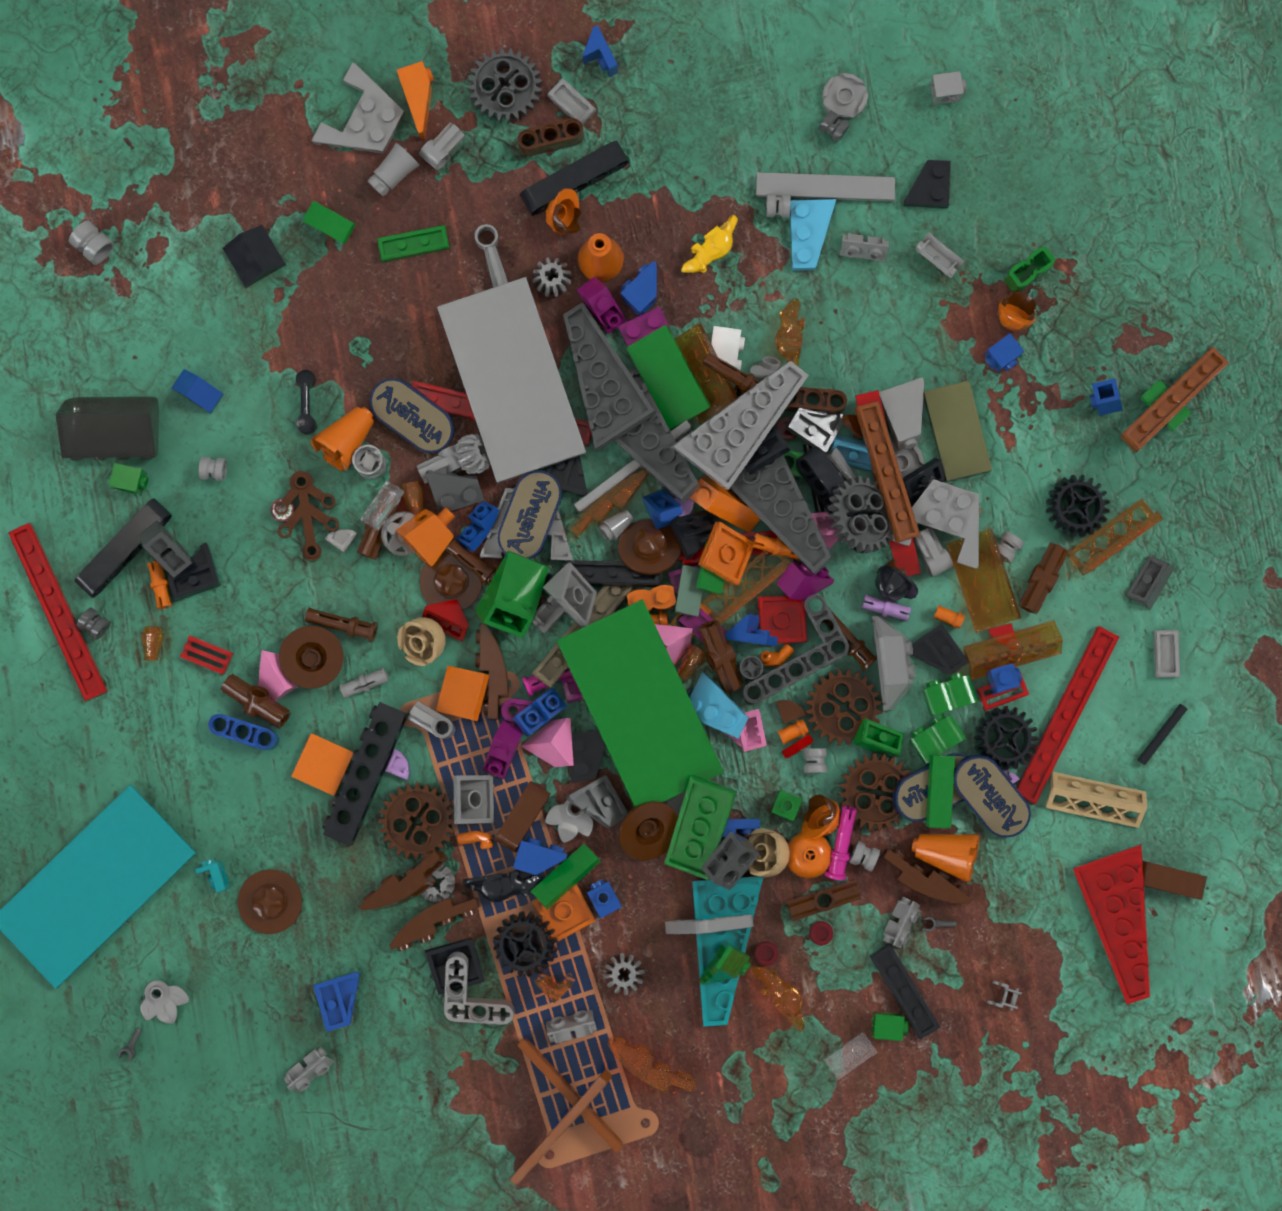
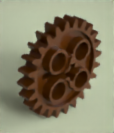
M838 669L836 676H834L829 671L828 680L822 676L819 677L821 685L813 683L812 686L816 691H809L807 693L812 697V700L805 701V704L811 706V709H808L805 713L812 714V718L807 722H815L816 726L812 730H821L819 738L828 735V743H831L835 738L837 746L841 745L842 740H845L846 745L850 746L851 739H854L863 719L866 718L880 723L875 718V715L882 714L881 710L876 709V706L882 704V701H875V697L880 692H872L871 690L875 684L867 685V676L860 680V672H856L854 676H851L850 669H847L845 675H842L841 670ZM842 684L847 688L848 692L845 697H839L836 694L835 688L837 685ZM826 695H832L841 704L847 702V709L858 715L861 720L857 721L847 711L840 713V706L827 698ZM857 699L865 701V711L859 712L855 709L854 703ZM829 703L832 705V715H823L821 712L822 704ZM844 717L849 718L852 722V727L848 731L840 727V720Z
M876 753L871 754V760L866 755H862V763L854 759L856 767L846 766L850 772L849 775L841 774L846 781L845 783H838V786L844 788V791L837 793V795L844 797L845 800L839 804L847 806V809L848 807L857 809L854 821L859 819V827H863L867 823V829L872 830L875 824L877 830L881 831L882 824L888 829H891V821L899 825L898 817L901 815L894 808L893 797L878 794L875 798L874 794L857 791L856 787L876 789L878 786L879 790L893 793L898 781L910 771L908 769L900 770L903 766L902 762L894 765V757H890L886 761V754H881L879 760ZM870 771L872 781L869 784H864L862 782V775ZM889 776H893L896 780L895 786L891 789H888L885 785V780ZM861 795H866L868 803L865 807L860 808L857 800ZM888 799L891 802V808L889 811L883 812L881 810V803Z
M416 782L415 789H412L408 783L406 784V791L398 787L399 795L396 796L390 793L392 801L383 802L388 808L387 810L379 811L385 815L384 819L378 820L379 823L385 824V827L381 828L379 832L387 833L383 841H391L389 849L398 848L396 855H400L405 851V859H408L411 853H413L414 859L418 860L420 853L424 856L429 851H437L436 847L444 850L443 840L451 842L447 833L455 832L454 829L450 828V824L454 823V819H450V815L454 814V810H448L447 807L452 802L444 803L443 799L446 794L443 793L438 796L437 787L429 791V784H426L421 789L420 783ZM411 798H416L419 802V808L414 812L410 811L407 807V803ZM428 802L429 807L420 819L423 822L422 826L417 825L410 839L406 840L407 833L414 825L412 818L418 817L425 803ZM432 810H436L440 815L439 821L435 824L430 823L428 820V813ZM398 819H404L407 823V828L402 833L398 832L395 828V823ZM419 831H424L427 834V841L423 845L417 843L415 839Z

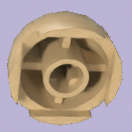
M424 617L408 621L399 629L397 636L399 649H403L407 654L405 658L418 666H426L434 662L443 653L446 644V637L442 627L436 621Z
M760 828L752 831L749 834L752 836L748 840L760 855L748 868L752 875L760 877L778 875L786 868L789 862L790 850L788 843L782 835L773 830Z

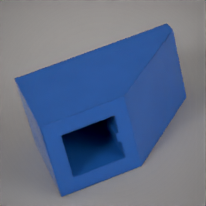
M654 261L650 265L647 263L643 265L637 272L638 276L633 281L628 280L621 287V300L638 316L645 314L657 301V264Z
M528 837L527 841L521 840L513 868L537 875L567 859L568 854L563 853V847L551 844L550 848L540 846L542 841Z

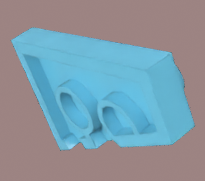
M836 199L791 201L792 271L816 269Z
M702 671L690 696V701L700 722L739 739L749 717L712 681L708 674Z

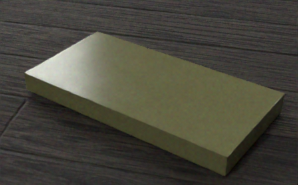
M969 381L924 391L923 396L937 451L946 477L945 482L991 472L992 467Z

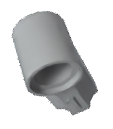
M449 123L434 140H429L422 147L419 156L433 168L440 170L449 160L450 153L461 143L465 135L456 125Z
M454 445L439 452L438 456L417 465L418 471L426 485L429 484L425 472L427 470L441 474H447V472L456 474L462 471L461 465L457 463L458 459L454 455L456 452Z
M930 527L920 531V536L914 539L924 557L923 563L929 575L934 577L953 568L952 559L947 550L942 548L933 528Z
M419 701L409 713V720L438 738L449 739L455 734L456 726L452 720ZM442 722H447L449 730L446 734L441 735L438 731V726Z

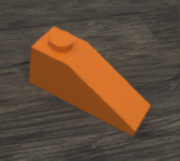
M423 61L397 69V73L420 140H424L432 95L430 82L434 81L430 67L425 69Z
M706 474L698 481L700 487L689 498L712 514L747 532H751L760 518L735 492L730 489L725 490Z

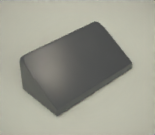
M1149 555L1126 596L1151 609L1173 572L1171 565Z

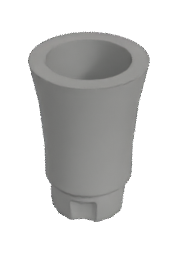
M395 143L388 156L367 182L384 197L390 189L393 190L400 181L420 165L404 148Z

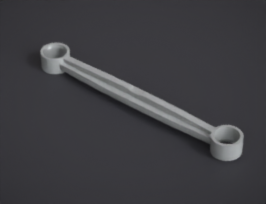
M488 224L481 225L475 231V241L477 246L484 250L494 288L508 283L496 248L498 244L497 230ZM483 231H491L495 235V239L491 244L484 245L478 241L479 234Z

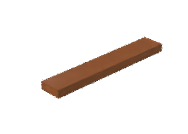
M1211 347L1120 435L1121 439L1135 453L1138 452L1229 362L1214 347Z
M879 401L857 406L855 412L878 487L884 500V506L895 542L898 543L919 537L920 533Z
M524 1037L517 1046L573 1106L581 1096L530 1040ZM588 1105L581 1113L582 1117L617 1154L623 1148L622 1140Z
M605 1069L515 1171L510 1178L512 1183L518 1185L606 1086L612 1077L608 1070Z

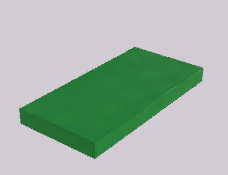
M668 325L662 326L626 348L670 430L711 408Z
M692 775L664 864L709 880L710 878L701 867L722 842L737 791Z

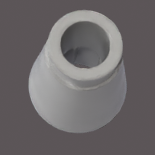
M624 510L601 521L598 530L604 539L610 542L611 540H616L634 519L627 510Z

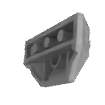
M872 616L883 711H892L911 688L913 679L916 678L915 666L911 664L910 655L913 654V647L911 641H908V637L883 617Z

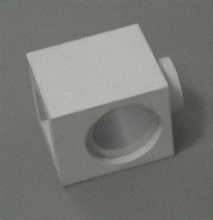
M960 71L932 76L930 88L933 105L961 101L963 94L966 93V81L961 79Z

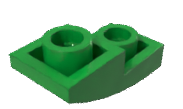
M315 201L311 203L302 220L344 245L356 225Z

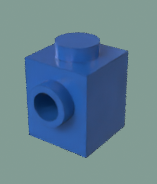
M1009 333L984 354L986 357L985 361L992 370L996 369L998 373L1003 369L1009 371L1018 363L1016 359L1023 354L1024 350Z
M1115 378L1092 384L1094 394L1090 395L1093 409L1098 408L1099 416L1123 410Z
M1013 663L986 672L993 695L1016 689L1020 686L1019 682L1022 681L1020 670L1018 667L1015 668Z
M601 879L590 885L591 890L587 893L600 918L622 907L609 881L604 883Z

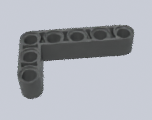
M811 595L806 599L804 605L823 643L748 683L743 691L744 698L748 702H762L848 654L849 643L823 597ZM814 599H819L822 602V608L819 612H812L809 608L810 602ZM824 620L833 622L834 628L830 633L821 631L820 626ZM835 641H842L845 644L843 653L835 654L832 651V645ZM821 652L823 654L824 661L821 665L816 666L811 662L813 653ZM795 663H799L803 667V673L799 677H794L790 673V668ZM775 674L782 678V684L779 688H773L769 683L770 677ZM752 686H758L761 690V696L756 700L749 696V689Z

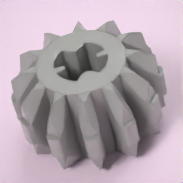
M548 257L546 258V265L538 262L539 269L533 270V275L536 276L533 279V284L538 285L537 291L542 292L545 290L546 297H549L550 292H553L554 296L558 297V290L565 293L567 290L564 285H571V280L568 277L572 275L570 270H566L567 263L564 262L559 265V258H555L554 263H551ZM556 274V278H553L552 281L548 280V277Z
M478 434L466 435L454 445L456 450L454 455L458 459L457 463H460L461 469L466 470L469 475L480 474L489 468L490 461L483 440Z
M620 953L621 962H618L613 956L611 961L615 966L605 965V968L612 971V973L604 974V978H613V980L608 982L607 986L610 988L616 983L615 993L618 994L620 987H624V994L628 995V986L633 991H637V986L633 983L634 981L639 984L643 983V979L636 977V975L644 974V969H635L640 966L641 961L638 960L632 964L634 955L630 954L628 961H624V953ZM624 968L626 970L628 968L630 970L628 973L629 979L624 980L623 977L621 980L618 977L620 975L619 969Z

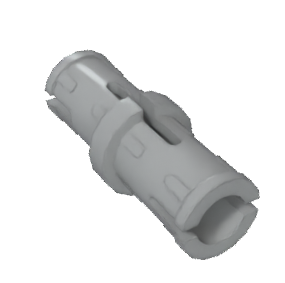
M383 667L370 674H361L357 679L340 684V690L346 699L363 691L365 693L369 692L370 688L389 682V677Z

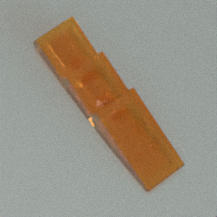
M643 469L605 493L570 530L571 534L579 539L592 520L601 525V521L607 517L613 507L622 512L647 478L649 472Z

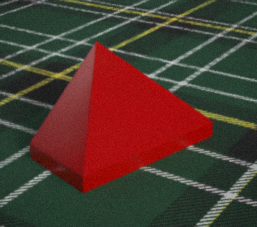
M457 599L425 606L422 617L436 621L446 635L461 642L464 641L469 624Z

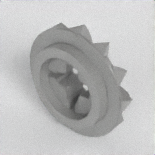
M441 865L432 874L436 879L445 877L439 884L441 892L436 887H430L421 894L426 900L432 902L447 899L454 890L455 878L452 871L447 866Z

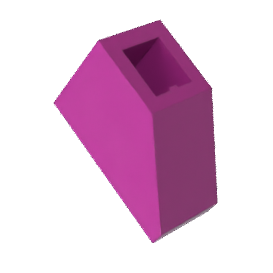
M593 277L576 290L586 307L607 334L627 321L607 287L596 277Z
M791 562L776 584L790 599L806 600L809 596L815 595L832 585L835 580L828 574L829 570L825 566L815 575L804 563Z
M502 721L492 740L483 771L505 779L523 735L519 727Z

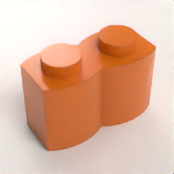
M660 585L650 591L644 589L635 590L627 595L628 606L643 599L649 613L652 610L668 611L676 606L674 588L670 585Z

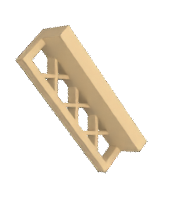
M1052 772L1050 778L1051 790L1045 803L1048 809L1137 828L1140 827L1148 807L1146 791ZM1055 795L1067 798V801L1062 803L1054 802L1053 800ZM1087 801L1091 806L1082 808L1076 803ZM1110 806L1113 807L1114 811L1106 813L1102 812L1100 808ZM1128 811L1138 812L1136 819L1125 817L1123 813Z

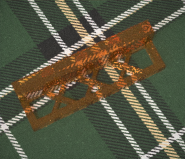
M1140 499L1100 530L1070 550L1067 556L1082 576H1084L1157 524L1163 517L1158 511L1153 513L1145 501ZM1139 506L1148 516L1142 522L1132 520L1133 511ZM1129 514L1128 520L1123 519L1125 516ZM1117 522L1128 523L1126 534H1113L1114 526ZM1132 524L1137 525L1133 529H1131ZM1110 528V533H1105ZM1099 535L1109 537L1108 547L1105 549L1095 548L1096 537ZM1113 538H1119V539H1117L1115 542L1112 543ZM1091 542V547L1085 546ZM1080 549L1090 550L1089 561L1082 565L1074 553ZM1094 551L1100 552L1094 556Z
M763 551L746 565L743 573L744 579L740 581V583H743L741 595L738 597L728 596L731 583L726 582L723 586V591L726 589L725 596L711 594L701 604L721 625L784 573L791 563L788 558L778 554L781 561L774 567L764 566L765 556L769 552ZM762 559V564H761V566H760V565H755L757 562H759V561ZM751 567L761 568L760 579L756 582L746 581L747 571ZM764 569H771L764 575ZM746 584H753L745 590ZM714 598H725L724 609L718 614L708 605ZM728 599H735L727 605Z
M1055 620L964 646V653L969 662L971 680L987 676L986 672L1008 664L1013 663L1014 667L1062 654L1063 639Z
M543 970L534 982L556 1003L573 986L576 978L568 972L557 983Z

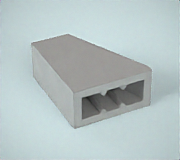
M923 377L879 392L885 421L897 450L914 448L920 442L924 393Z

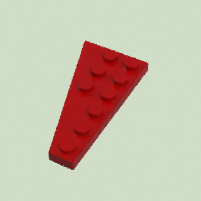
M1142 844L1073 868L1127 1005L1150 997Z

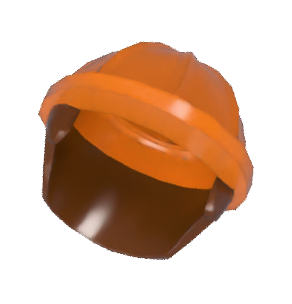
M570 188L563 189L554 200L549 202L545 210L546 223L558 235L577 233L581 228L578 224V219L581 215L578 195Z
M1014 291L1001 300L998 305V316L1002 326L1011 331H1018L1032 325L1036 320L1037 304L1034 299L1024 292Z
M820 794L812 796L809 799V809L803 814L802 834L811 840L832 834L838 828L841 816L838 803Z

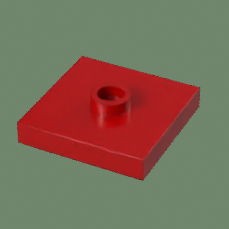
M788 596L757 598L760 630L770 631L769 636L778 637L777 644L807 643L805 600L790 599Z

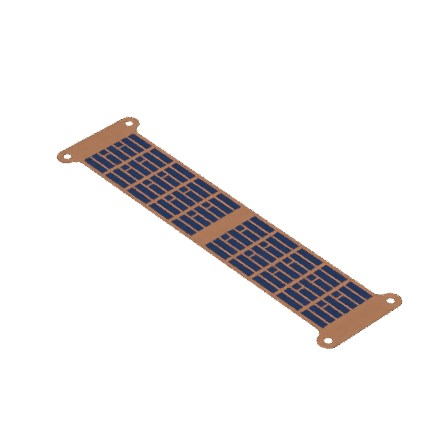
M507 671L511 687L509 688V697H500L499 720H489L488 715H484V700H488V691H485L478 721L438 712L452 720L456 726L455 734L449 739L436 737L407 717L404 725L418 728L424 735L441 792L446 794L444 802H452L447 807L448 810H454L453 776L492 775L483 771V767L492 740L502 721H506L501 715V707L506 700L511 699L520 686L519 678L513 672ZM440 692L407 702L400 710L408 713L419 701L436 711ZM442 722L438 726V731L441 735L446 734L449 730V725L447 722ZM521 743L505 779L493 775L494 823L452 824L456 840L458 834L474 830L489 833L493 837V847L488 849H481L480 842L459 845L457 841L468 878L502 873L503 877H507L509 872L518 871L513 866L519 847L513 852L494 839L529 782L532 781L523 749L520 746ZM541 810L523 840L527 841L528 837L542 841L540 846L550 848L552 841ZM454 814L450 815V819H454ZM559 863L537 875L543 879L546 878L559 866ZM520 871L518 877L526 878L534 874ZM472 890L474 898L478 897L481 905L478 907V911L505 998L514 1006L515 1011L512 1020L519 1042L524 1037H527L580 1096L588 1090L605 1069L612 1074L611 1079L591 1101L589 1106L622 1140L623 1144L653 1135L659 1126L658 1117L650 1110L640 1109L633 1101L580 930L555 944H551L556 946L558 951L551 953L555 957L554 961H548L549 967L547 969L542 968L540 974L537 975L533 971V975L528 977L524 971V974L520 977L517 974V969L513 973H509L510 965L508 964L503 968L501 966L505 961L503 957L498 960L496 959V956L501 953L500 950L496 951L493 949L495 945L500 944L493 940L494 936L500 935L496 929L499 926L504 927L502 921L504 919L510 921L509 916L514 913L518 917L520 911H524L526 917L532 911L535 919L538 913L532 901L536 898L529 892L526 897L518 894L501 902H491L485 899L478 891ZM525 925L516 926L512 929V932L515 934L517 932L525 934L530 927ZM537 932L536 941L542 945L541 948L543 949L542 938ZM529 937L521 942L524 943L522 944L524 947L522 951L530 946L527 945L529 944V941H527ZM508 939L510 951L514 955L515 947ZM526 954L521 961L534 962L540 957L536 954L534 956ZM578 1011H593L597 1031H594L592 1035L577 1038L574 1030L570 1031L572 1040L557 1044L555 1042L550 1043L546 1028L547 1021H551L555 1017L574 1015ZM523 1052L548 1135L573 1106ZM580 1114L549 1149L554 1152V1157L549 1160L544 1155L538 1163L545 1168H554L611 1149V1147ZM644 1118L650 1120V1126L647 1128L641 1126V1120Z

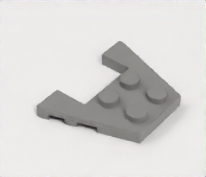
M352 62L343 79L344 84L363 92L343 132L321 122L312 138V142L316 145L325 144L337 148L348 147L360 151L384 154L405 115L404 110Z
M933 479L912 507L916 523L964 538L957 562L978 569L979 494ZM912 539L901 541L898 543L910 546Z
M505 488L498 506V516L487 535L480 558L502 559V550L498 544V531L515 488ZM557 511L548 535L552 536L551 561L572 560L559 511Z

